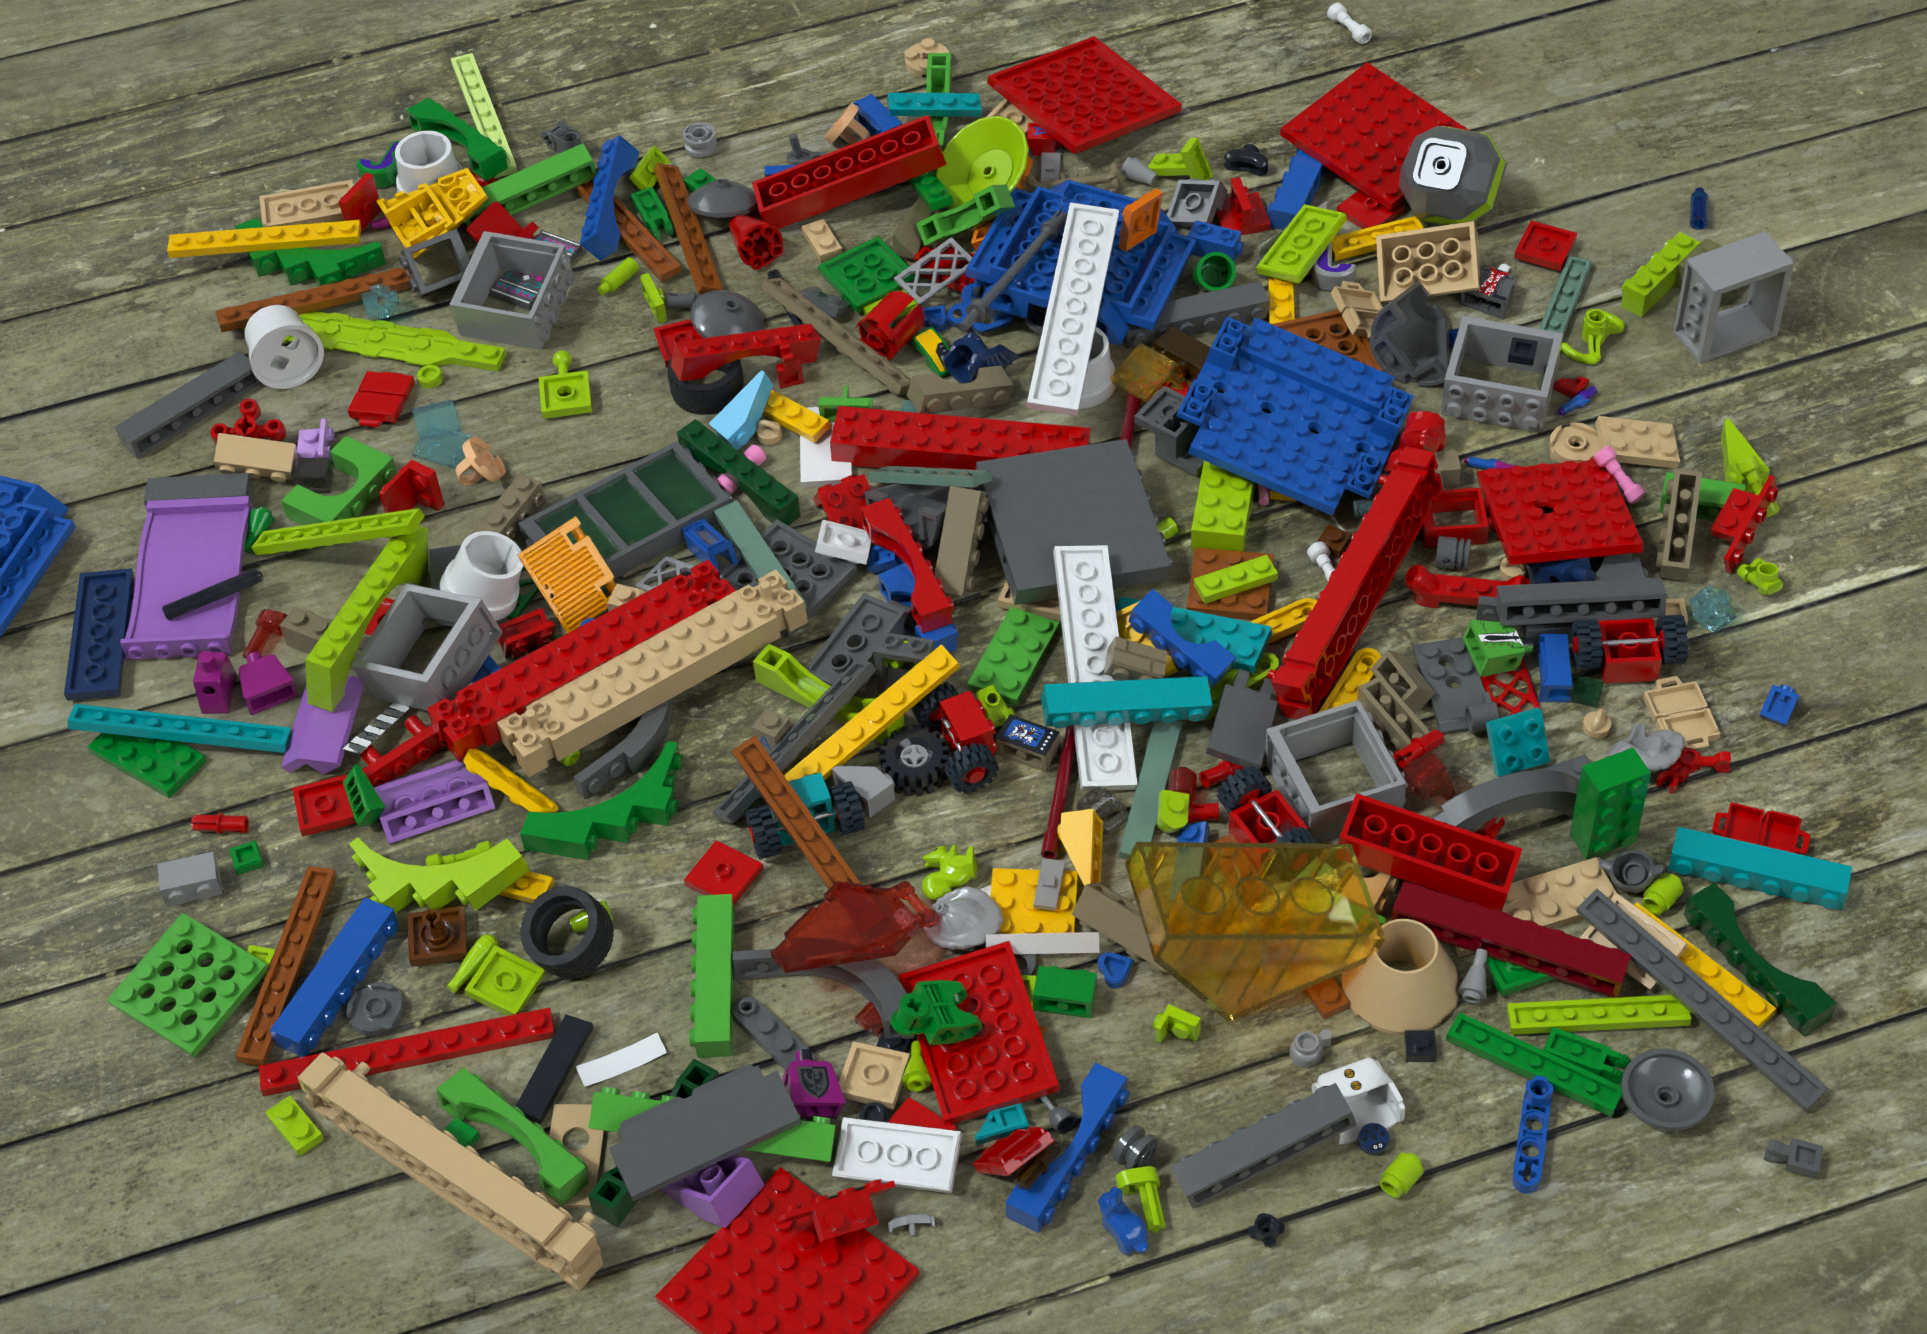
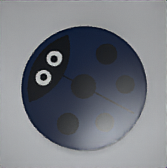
M1369 1123L1362 1127L1357 1141L1364 1153L1379 1155L1387 1148L1390 1137L1384 1126L1378 1123Z

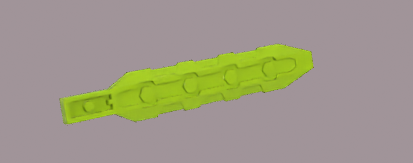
M312 311L299 314L303 322L310 326L318 335L324 350H342L359 353L360 356L401 360L407 364L419 366L455 364L496 372L499 371L507 355L506 349L503 347L462 341L443 330L425 327L419 329L395 325L394 322L353 318L347 314L335 312L329 314ZM287 335L283 343L292 342L295 337Z

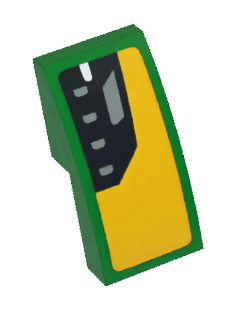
M930 327L912 336V345L926 358V365L941 378L949 375L943 365V358L948 354L950 348L933 327Z

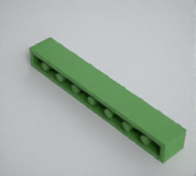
M602 1087V1092H594L588 1128L619 1133L618 1129L623 1121L675 1097L662 1095V1101L650 1099V1093L632 1091V1097L620 1095V1089ZM813 1116L812 1122L801 1120V1124L745 1150L831 1162L836 1125L830 1124V1118Z

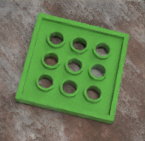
M182 912L110 995L107 1001L120 1012L195 1058L265 976L264 973L268 972L269 967L265 962ZM193 945L189 953L180 954L184 946ZM206 958H214L210 966L201 967V963ZM174 967L170 975L161 976L165 968ZM227 971H235L231 979L222 980V976ZM195 980L191 988L182 989L186 981ZM155 989L151 997L142 998L146 990ZM216 993L214 1000L206 1003L203 1002L207 994ZM176 1002L175 1007L171 1011H163L167 1003ZM197 1015L194 1023L184 1025V1021L188 1016Z

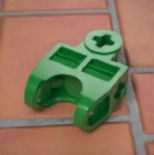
M947 980L917 982L912 993L902 996L899 1001V1010L895 1011L890 1019L891 1026L895 1031L906 1036L925 1034L929 1045L952 1044L970 1039L981 1030L982 1023L977 1015L964 1012L956 1006L963 1002L968 995L964 985L957 981Z

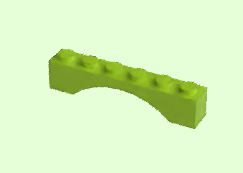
M768 644L753 661L756 682L808 708H811L831 687L810 673L791 654L771 644ZM853 696L852 700L835 714L833 720L845 725L875 699ZM904 714L873 740L884 745L886 737L892 739L891 732L896 730L900 733L901 727L905 726Z

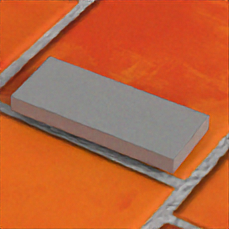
M1042 153L1040 182L1059 180L1060 153Z
M1042 859L1033 908L1056 911L1065 861Z

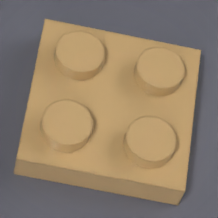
M853 1041L838 1082L844 1099L865 1104L879 1102L887 1109L894 1110L902 1086L901 1080L910 1054Z

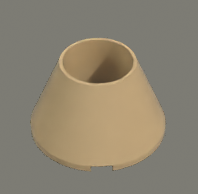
M1396 919L1382 925L1351 953L1343 969L1342 991L1350 1002L1349 1008L1357 1017L1361 1016L1364 1020L1371 1023L1372 1028L1385 1033L1404 1035L1405 1030H1431L1440 1025L1450 1012H1453L1459 999L1457 990L1460 987V978L1454 962L1434 933L1427 926L1415 920ZM1407 961L1417 965L1420 969L1401 971L1393 969L1385 963Z

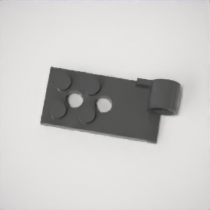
M863 593L806 669L831 686L856 659L873 664L875 661L874 650L880 632L902 635L903 633L909 634L913 631L917 623L912 616V608L894 600L887 603ZM862 641L859 646L850 647L853 642ZM847 661L844 666L835 667L838 662Z
M1463 637L1413 645L1412 652L1418 670L1436 692L1429 700L1439 732L1447 735L1466 731L1470 733L1487 731L1486 722L1499 718L1496 703L1491 701L1489 692L1485 693L1479 673L1463 641ZM1449 662L1453 666L1445 668L1440 663ZM1457 683L1460 687L1453 689L1449 688L1447 684Z

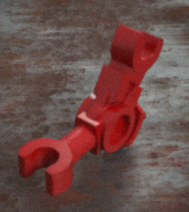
M1683 748L1678 760L1668 769H1665L1666 771L1659 773L1656 786H1661L1663 782H1670L1669 793L1672 794L1678 788V781L1683 783L1691 773L1700 770V767H1713L1718 772L1728 773L1730 772L1731 752L1722 751L1714 756H1700V752L1692 748Z

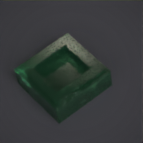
M1577 676L1571 702L1598 708L1604 681Z

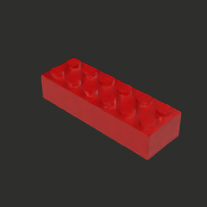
M1356 793L1338 841L1335 857L1441 893L1450 894L1467 902L1478 903L1482 907L1494 911H1502L1523 849Z

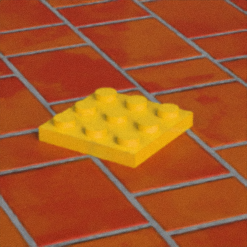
M993 868L990 898L995 900L1002 909L1004 920L998 934L1075 933L1076 917L1072 913L1077 903L1078 872L1064 870L1057 909L1053 911L1033 908L1040 870Z

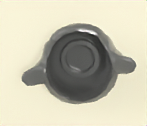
M1639 850L1624 851L1616 855L1613 860H1601L1599 862L1600 867L1610 874L1615 886L1623 892L1640 893L1647 890L1658 877V874H1661L1664 870L1661 865H1655L1654 860L1648 854Z

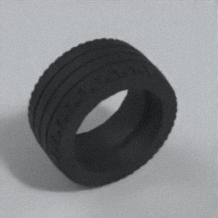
M672 356L668 362L667 374L672 397L675 403L687 412L698 415L719 413L743 389L744 377L740 359L716 369L726 373V375L715 382L707 384L680 381L671 367Z
M561 886L551 888V890H547L545 893L543 892L533 900V903L527 908L522 919L520 935L524 950L537 965L558 977L578 978L592 972L605 960L612 946L614 929L610 915L599 901L579 888ZM585 909L588 916V925L582 941L573 950L565 954L549 955L547 938L553 923L562 914L571 910Z

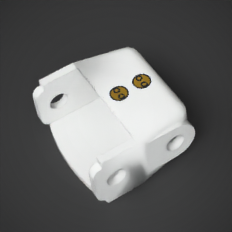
M1364 1058L1321 1074L1317 1082L1312 1084V1092L1314 1094L1318 1088L1336 1083L1353 1113L1357 1125L1333 1137V1140L1338 1145L1357 1142L1359 1132L1366 1124L1378 1123L1388 1130L1398 1122L1404 1121L1405 1106L1403 1099L1380 1063L1373 1058Z

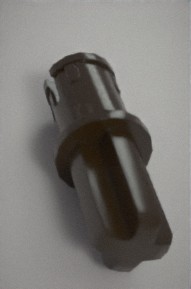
M1055 1140L1026 1162L1027 1164L1015 1177V1183L1018 1184L1019 1189L1029 1190L1040 1175H1045L1048 1172V1165L1061 1151L1059 1144Z

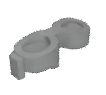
M914 1213L895 1217L888 1222L889 1232L891 1233L893 1228L909 1224L910 1235H916L915 1223H931V1226L935 1227L934 1216L926 1213Z

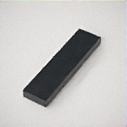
M565 1014L516 1104V1107L523 1112L525 1118L542 1124L593 1030L592 1022Z

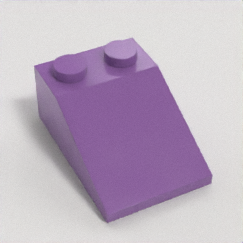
M733 1155L659 1190L703 1220L726 1228L765 1185L750 1159Z

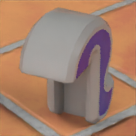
M1330 242L1312 266L1311 280L1320 289L1332 291L1335 286L1341 287L1343 281L1355 283L1356 265L1337 264L1333 266L1332 242Z

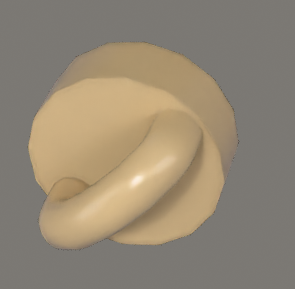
M769 420L758 421L756 433L760 443L773 445L781 440L782 431L778 423Z
M1504 558L1500 565V575L1506 581L1518 575L1525 577L1527 563L1509 565L1507 558Z
M1599 708L1597 711L1590 712L1584 717L1582 728L1587 736L1601 739L1610 733L1611 720L1605 714V710Z

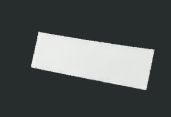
M655 1033L624 1049L575 1067L584 1087L637 1068L667 1052L658 1033Z

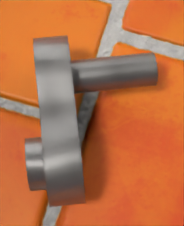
M796 133L789 135L792 151L787 155L789 165H799L827 154L801 148L798 135Z

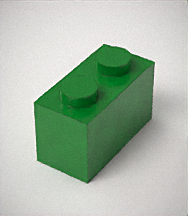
M1039 966L1033 992L1034 1011L1092 1019L1097 993V973L1082 969L1069 970L1061 969L1057 966Z

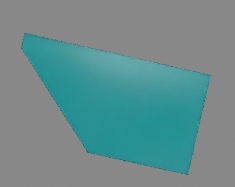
M1019 1103L989 1112L980 1131L974 1136L976 1146L1008 1137L1017 1129H1028L1029 1123L1022 1104Z

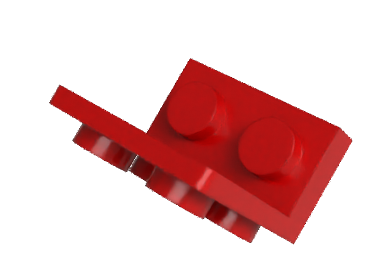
M412 459L379 492L385 513L411 510L418 502L424 507H430L436 511H439L445 505L436 471Z

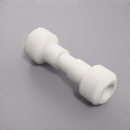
M1334 3L1329 7L1327 16L1333 22H1340L1343 26H1346L1352 33V38L1358 44L1362 45L1370 40L1372 36L1371 29L1365 24L1360 25L1353 21L1347 14V9L1341 3Z
M1315 542L1309 547L1307 554L1310 560L1318 564L1320 569L1324 571L1325 577L1329 582L1331 572L1335 571L1332 566L1333 563L1329 558L1330 550L1326 543Z

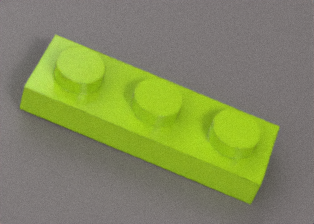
M1264 555L1194 578V587L1204 604L1276 581L1278 580V572L1268 555Z

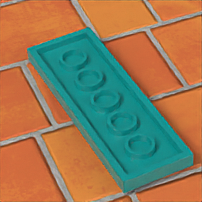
M1121 596L1115 607L1116 612L1141 600ZM1173 607L1171 612L1172 626L1182 639L1195 644H1205L1216 640L1236 657L1232 669H1242L1255 673L1273 634L1272 626Z

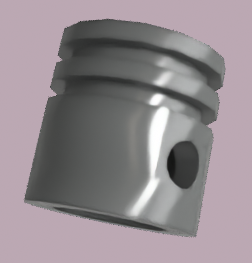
M1439 536L1435 567L1448 569L1457 567V570L1463 567L1467 571L1471 539L1464 541V538H1461V541H1458L1455 537Z

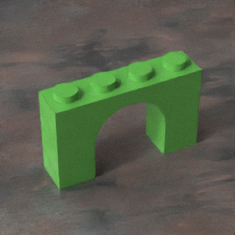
M345 436L330 451L335 469L356 478V484L345 493L335 496L319 495L297 484L281 500L286 517L301 525L356 518L379 496L383 486L388 484L397 474L393 457Z

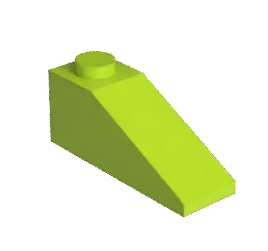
M1729 418L1725 419L1721 433L1725 481L1746 485L1745 491L1752 493L1754 490L1749 485L1746 476L1739 473L1736 466L1737 462L1751 455L1756 456L1760 464L1757 470L1761 476L1763 486L1768 479L1770 470Z

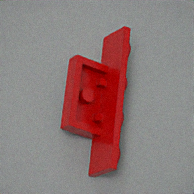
M1769 475L1759 495L1733 488L1710 529L1711 535L1732 542L1723 558L1726 573L1731 574L1735 566L1741 564L1747 544H1752L1759 523L1762 524L1766 518L1768 506L1777 499L1779 489L1776 486L1775 476Z
M877 1179L864 1185L865 1189L856 1191L855 1187L837 1192L838 1197L829 1199L828 1195H823L810 1200L811 1205L801 1207L800 1203L789 1205L783 1208V1214L774 1219L775 1224L779 1225L811 1215L820 1243L874 1227L879 1222L870 1198L891 1190L896 1186L893 1180L883 1183L882 1179Z

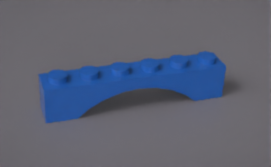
M620 135L612 140H607L601 148L602 154L597 164L598 170L593 181L594 187L589 197L590 203L585 214V224L581 231L580 245L600 261L617 251L620 231L614 213V190L619 178L636 168L640 152Z
M1095 1062L1081 1084L1083 1115L1080 1127L1072 1143L1060 1157L1048 1166V1172L1045 1175H1040L1029 1190L1019 1189L1018 1184L1015 1186L1005 1202L1007 1218L1037 1233L1040 1232L1044 1224L1048 1225L1052 1221L1056 1211L1055 1206L1059 1200L1064 1201L1071 1188L1070 1183L1074 1176L1079 1177L1083 1172L1086 1164L1085 1159L1089 1153L1093 1154L1097 1150L1101 1139L1100 1135L1104 1129L1109 1130L1115 1119L1114 1113L1118 1107H1123L1126 1104L1130 1091L1127 1090V1077Z

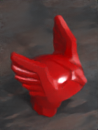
M1430 411L1411 412L1407 417L1406 427L1401 435L1400 446L1397 450L1390 453L1386 460L1384 473H1391L1392 469H1394L1396 458L1402 454L1405 447L1432 452L1443 451L1447 442L1444 428L1445 420L1439 414Z

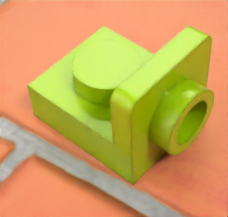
M1168 1004L1164 1013H1158L1154 1020L1155 1041L1162 1043L1168 1031H1171L1178 1038H1187L1196 1042L1201 1033V1018Z

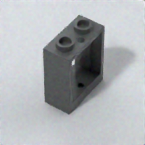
M457 229L403 249L400 252L401 257H399L403 270H408L411 279L408 280L413 293H418L419 297L461 281L470 262ZM447 240L460 273L425 287L412 253Z
M880 632L874 650L878 694L885 692L909 672L907 670L888 668L887 658L919 663L934 651V640Z

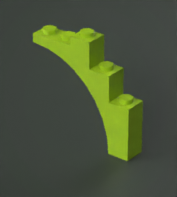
M359 837L349 843L355 852L351 856L360 869L366 867L369 870L365 875L371 882L367 886L374 894L370 899L393 908L395 914L414 900L421 908L427 906L430 910L443 908L456 897L464 906L469 903L477 911L530 871L522 855L508 839L469 859L434 866L409 865L387 859L371 850Z

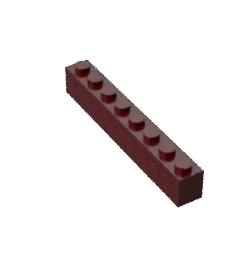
M1405 881L1392 911L1391 921L1396 919L1418 921L1427 926L1440 941L1476 952L1477 949H1484L1488 951L1487 956L1614 998L1619 997L1631 959V954L1625 953L1618 948H1609L1597 944L1590 939H1581L1566 934L1559 929L1553 930L1538 925L1531 920H1522L1510 916L1506 912L1494 911L1482 907L1478 903L1463 901L1454 898L1450 894L1432 891L1422 885L1411 884Z

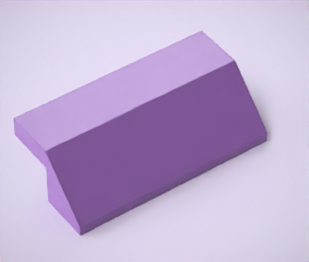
M348 676L345 695L333 712L308 704L306 683L281 768L290 773L307 764L324 775L341 766L345 752L343 748L347 745L364 686L360 677Z
M457 760L374 787L386 806L379 818L388 844L495 808L485 779L480 775L469 772L463 761L459 763Z

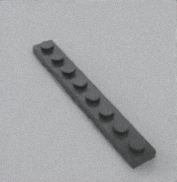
M856 659L769 751V756L781 772L789 763L794 762L799 757V753L807 744L816 739L817 733L825 725L833 721L835 714L852 700L853 695L858 689L870 681V677L876 671L871 662ZM746 776L713 813L718 820L733 824L744 816L745 810L762 796L748 776Z

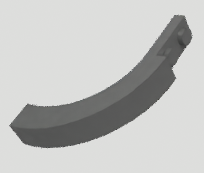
M673 698L642 714L636 727L621 743L574 776L577 793L585 799L592 793H597L603 785L613 778L619 777L625 769L628 768L635 774L648 763L661 747L668 734L673 717Z
M1531 770L1505 775L1477 785L1441 805L1444 811L1433 819L1470 831L1496 817L1532 808L1557 810L1571 818L1574 813L1579 779L1570 774L1554 770Z
M798 938L790 939L791 947L733 952L735 980L790 975H810L829 978L855 989L872 1004L883 1024L885 1039L902 1037V1039L915 1038L914 1035L906 1036L898 1033L890 1023L892 1014L899 1010V1001L906 994L903 986L883 964L860 950L832 941Z

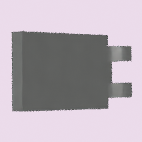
M1239 669L1233 686L1226 684L1223 689L1205 754L1243 767L1248 766L1250 768V766H1255L1260 769L1265 753L1266 729L1272 726L1278 702L1270 699L1274 689L1271 679L1265 678L1263 686L1261 685L1258 692L1245 687L1250 672Z

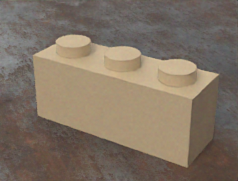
M219 433L214 456L215 469L219 470L222 474L249 473L250 478L270 477L271 480L277 482L292 480L297 456L296 444Z

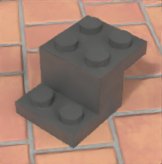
M1163 386L1134 416V423L1155 433V455L1198 476L1202 472L1204 460L1190 455L1188 452L1200 426L1176 416L1186 396Z

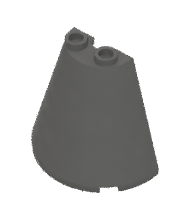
M1419 280L1384 306L1377 314L1371 328L1370 347L1376 362L1387 374L1394 376V379L1403 383L1406 381L1418 383V386H1433L1444 383L1449 366L1448 318L1438 305L1427 303L1426 297L1429 295V292Z
M896 483L865 492V499L867 505L890 498L893 505L900 508L904 524H909L914 542H919L922 550L925 551L942 535L950 486ZM977 486L974 487V488H973V487H960V488L978 490Z

